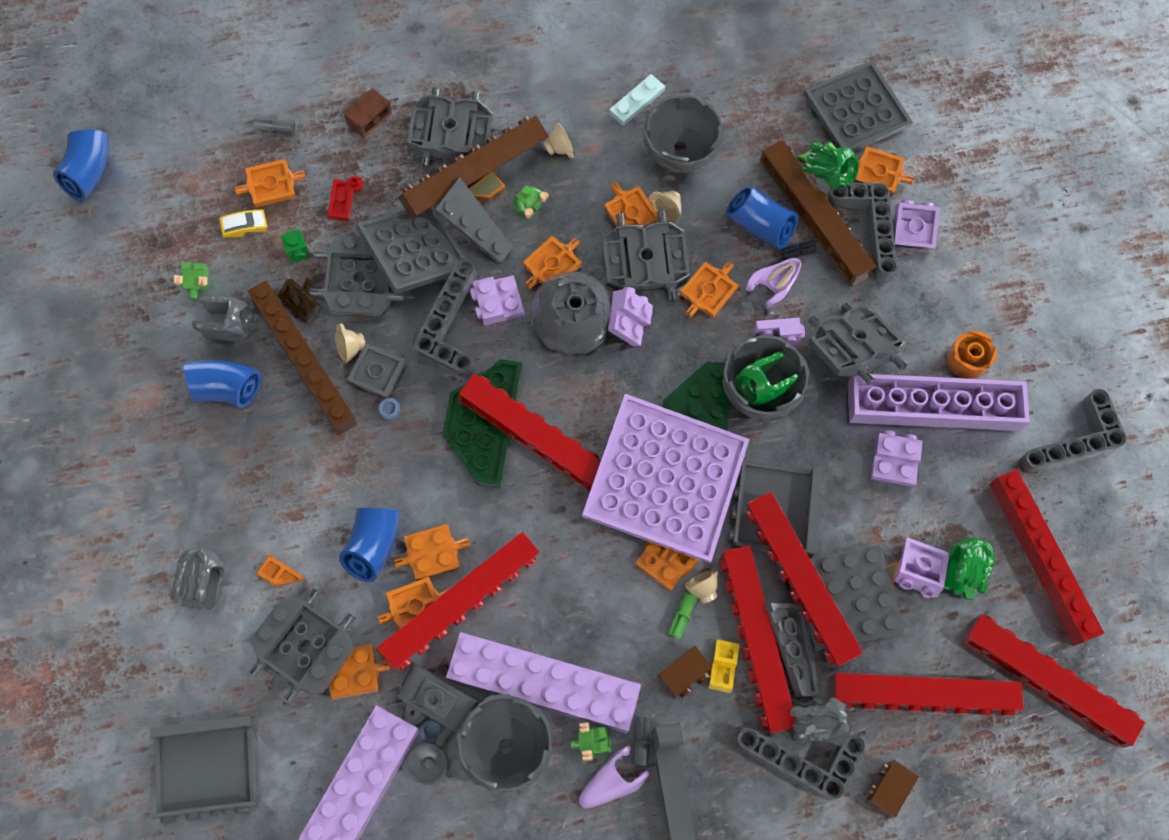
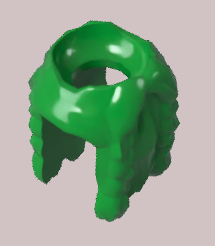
M817 141L811 142L809 147L812 151H809L810 155L807 156V163L803 164L802 167L805 173H812L817 178L824 179L834 189H840L853 183L858 173L859 160L850 148L840 147L835 149L830 146H823Z
M776 352L771 356L757 360L755 363L747 365L736 375L735 379L738 390L742 393L745 400L749 402L748 404L764 405L770 400H775L784 392L789 391L797 380L798 375L795 374L772 386L765 377L764 372L773 368L785 356L782 352ZM750 379L756 384V392L751 387Z
M964 538L954 543L949 552L944 588L947 590L952 588L955 595L963 593L964 599L971 601L975 597V589H977V592L984 594L988 590V579L992 566L995 565L993 546L979 538Z

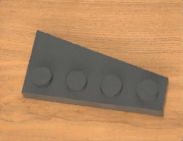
M459 177L433 211L495 262L500 264L513 246Z
M787 603L766 604L765 607L795 697L812 698L819 696L809 625L801 614L803 610L801 605Z

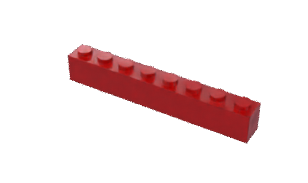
M474 373L460 391L458 401L590 492L601 462L599 456L592 451L583 449L577 440L569 439L563 435V432L558 427L550 426L544 422L545 420L541 415L528 411L522 402L512 400L508 397L509 395L506 391L492 386L490 381L484 376H478Z
M1018 469L998 476L990 483V486L1073 645L1076 646L1104 634L1098 619Z
M769 492L747 503L745 514L751 524L755 523L758 528L756 534L761 543L765 542L769 548L767 551L769 558L773 563L777 562L781 569L778 573L784 583L788 582L792 589L789 591L795 603H800L803 609L801 614L807 624L811 623L815 630L812 632L818 644H823L826 650L824 655L830 665L834 664L837 669L860 657L863 654L862 649L773 493Z
M522 531L377 646L376 651L393 672L396 669L402 671L412 663L410 660L412 656L416 653L421 656L430 648L428 643L435 638L439 641L449 633L447 630L449 626L453 623L455 626H458L467 618L465 614L470 609L475 612L485 604L483 601L485 597L489 594L491 597H494L503 589L500 586L506 580L509 583L515 580L520 575L518 571L525 566L528 569L537 562L535 557L540 552Z
M745 546L723 551L719 559L721 571H725L727 580L724 581L726 592L731 594L733 602H730L732 615L737 617V635L743 640L742 655L744 660H748L749 663L748 678L751 684L754 683L756 693H753L756 707L760 706L762 716H759L761 728L766 730L767 735L793 730V720L796 718L790 716V710L793 708L773 629L765 607L766 603L751 547Z
M983 615L975 618L962 642L1122 748L1134 745L1145 724V721L1140 719L1135 711L1123 708L1115 698L1099 692L1094 684L1082 681L1074 671L1062 668L1054 658L1038 652L1033 644L1021 641L1013 631L998 626L993 618Z
M835 673L831 676V697H835L847 704V709H853V705L862 706L863 710H876V706L885 707V711H899V708H908V712H923V709H931V713L937 714L946 713V710H954L955 714L967 715L969 711H978L980 716H991L992 712H999L1002 717H1015V713L1024 711L1022 682Z

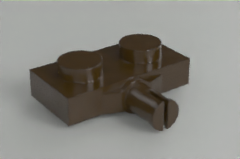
M292 278L286 279L277 296L306 323L312 322L321 306L309 293L314 281L306 278L301 287Z

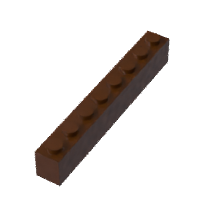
M537 115L531 119L528 116L518 121L519 126L515 128L512 125L501 131L503 135L500 137L496 135L486 140L487 144L483 147L478 144L469 150L471 154L466 157L463 154L452 160L454 164L449 167L447 164L442 165L436 169L437 174L432 177L430 174L423 176L419 179L420 184L416 186L410 184L401 190L403 194L398 199L410 219L438 204L459 177L468 186L548 138L549 136Z
M781 140L764 149L760 158L761 164L852 287L872 276L877 267L874 259L863 249L861 241L855 238L849 225L840 218L838 210L829 203L826 194L818 188L815 179L802 170L803 163L795 157L792 148L784 140Z
M265 280L247 290L256 308L337 435L339 436L357 425L354 415L268 282Z

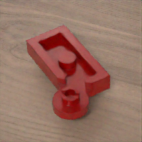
M352 176L347 182L333 179L327 214L329 220L349 221L354 192H358L363 188V181L359 176Z

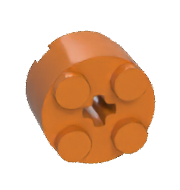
M975 330L960 335L948 350L947 367L949 371L960 378L978 379L996 361L997 348L994 347L992 339L987 334Z

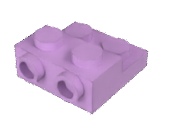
M901 200V203L896 204L893 225H895V245L935 249L940 207H934V203L922 202V205H916L911 200Z
M514 275L496 280L493 277L473 282V288H470L472 300H477L478 306L475 307L477 318L482 319L484 326L525 316Z
M624 287L621 290L614 291L608 331L634 347L641 346L643 327L651 323L653 305L648 303L647 297L636 295L634 288Z
M799 318L756 321L750 338L762 334H770L783 338L793 347L800 346L801 338L805 337V329L800 324Z
M890 430L879 433L875 438L871 479L914 487L917 481L918 464L921 461L923 441L917 440V436L912 434L900 437L895 436L896 433Z
M906 538L894 582L899 583L902 589L918 590L924 597H938L944 588L949 553Z

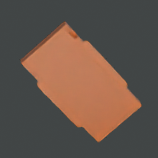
M648 541L645 545V551L636 561L635 566L671 592L682 576L687 577L699 560Z

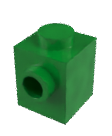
M300 229L289 230L285 234L280 235L291 265L311 258Z

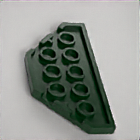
M500 359L494 363V366L485 372L482 371L478 376H484L490 381L492 386L497 389H503L509 395L508 397L516 401L522 362ZM464 386L459 389L457 388L450 392L442 432L443 437L479 485L500 488L510 436L460 403L458 396Z
M706 362L663 399L662 407L728 431V397L722 383L725 363Z

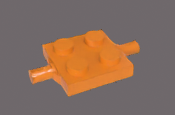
M866 146L863 156L858 161L859 169L854 183H883L888 187L889 195L893 196L896 186L900 181L912 185L914 177L903 174L902 166L905 158Z
M286 159L245 168L247 184L235 186L234 188L237 195L249 192L254 206L257 208L296 198L294 181L306 179L304 170L292 173L288 168Z
M618 182L610 185L616 196L613 200L605 203L603 208L616 227L617 214H620V220L621 214H625V225L643 226L658 223V214L640 186L623 191Z
M553 236L545 241L523 261V266L532 274V277L524 283L526 288L528 287L531 290L538 282L543 284L552 276L564 274L565 272H576L582 266V262L574 255L573 250L580 245V241L574 237L565 245Z
M727 261L721 269L714 268L707 262L703 263L679 294L691 303V306L684 312L686 316L692 318L697 310L705 312L712 318L717 315L739 287L727 275L734 267L732 263L730 264Z
M448 524L404 536L407 547L406 556L394 558L393 560L396 568L409 564L413 569L416 581L426 577L459 569L458 549L470 547L468 537L455 541L450 534Z
M426 577L385 593L389 603V612L377 616L379 625L393 620L398 629H400L449 589L438 593L432 586L430 578Z
M373 644L354 647L355 651L329 684L332 700L379 692V672L391 670V668L385 661L377 662Z

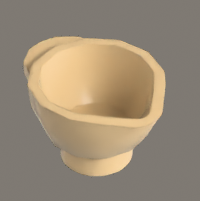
M557 122L550 132L549 138L544 140L546 149L550 155L555 153L559 155L567 154L571 159L574 157L571 142L563 127Z
M669 190L663 193L658 191L651 193L649 201L656 212L661 210L662 213V210H666L667 221L680 220L681 196L678 192Z
M337 324L335 333L336 349L341 360L347 363L358 351L363 350L365 340L362 333L356 334L354 331L345 329L343 324Z
M711 570L692 577L685 583L686 589L693 596L699 598L701 603L714 600L718 596L716 593L718 587L716 576L718 571Z

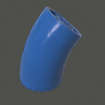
M77 130L67 135L65 155L59 166L53 171V176L60 188L72 198L78 201H85L100 182L108 158L109 135L98 130Z
M747 185L741 189L731 200L725 212L726 216L740 227L778 249H783L790 242L798 223V214L770 199L753 185Z
M218 360L183 363L186 382L193 403L214 401L244 408L253 401L261 385L262 376L260 371L243 364Z
M356 508V517L351 535L344 549L339 554V561L342 567L352 577L367 583L373 582L377 578L393 548L399 524L400 510Z

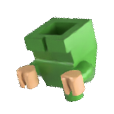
M526 185L512 201V207L529 219L534 214V211L536 212L541 207V202L544 203L548 199V193Z
M182 262V276L174 275L173 283L189 291V299H197L198 292H204L209 285V267L203 263Z
M589 722L579 723V739H572L570 744L571 749L580 748L583 761L593 760L594 754L612 753L609 728L600 727L592 729Z

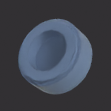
M386 398L380 402L378 411L381 418L386 421H393L399 417L401 408L397 400Z
M427 720L420 727V737L425 743L434 744L443 727L436 720Z

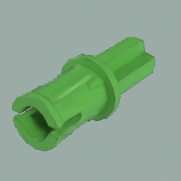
M684 593L678 610L674 611L675 617L668 631V634L673 638L680 639L687 621L691 620L690 614L698 599L692 594Z

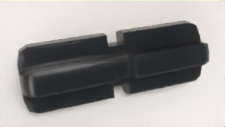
M810 240L800 243L799 246L793 245L783 248L781 256L783 260L799 257V254L803 256L813 253L817 247L815 242Z

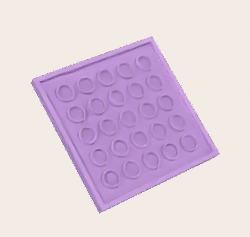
M625 394L581 517L710 563L749 439Z

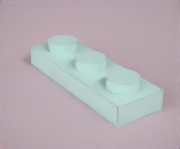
M650 74L609 110V114L624 126L663 93L665 85Z

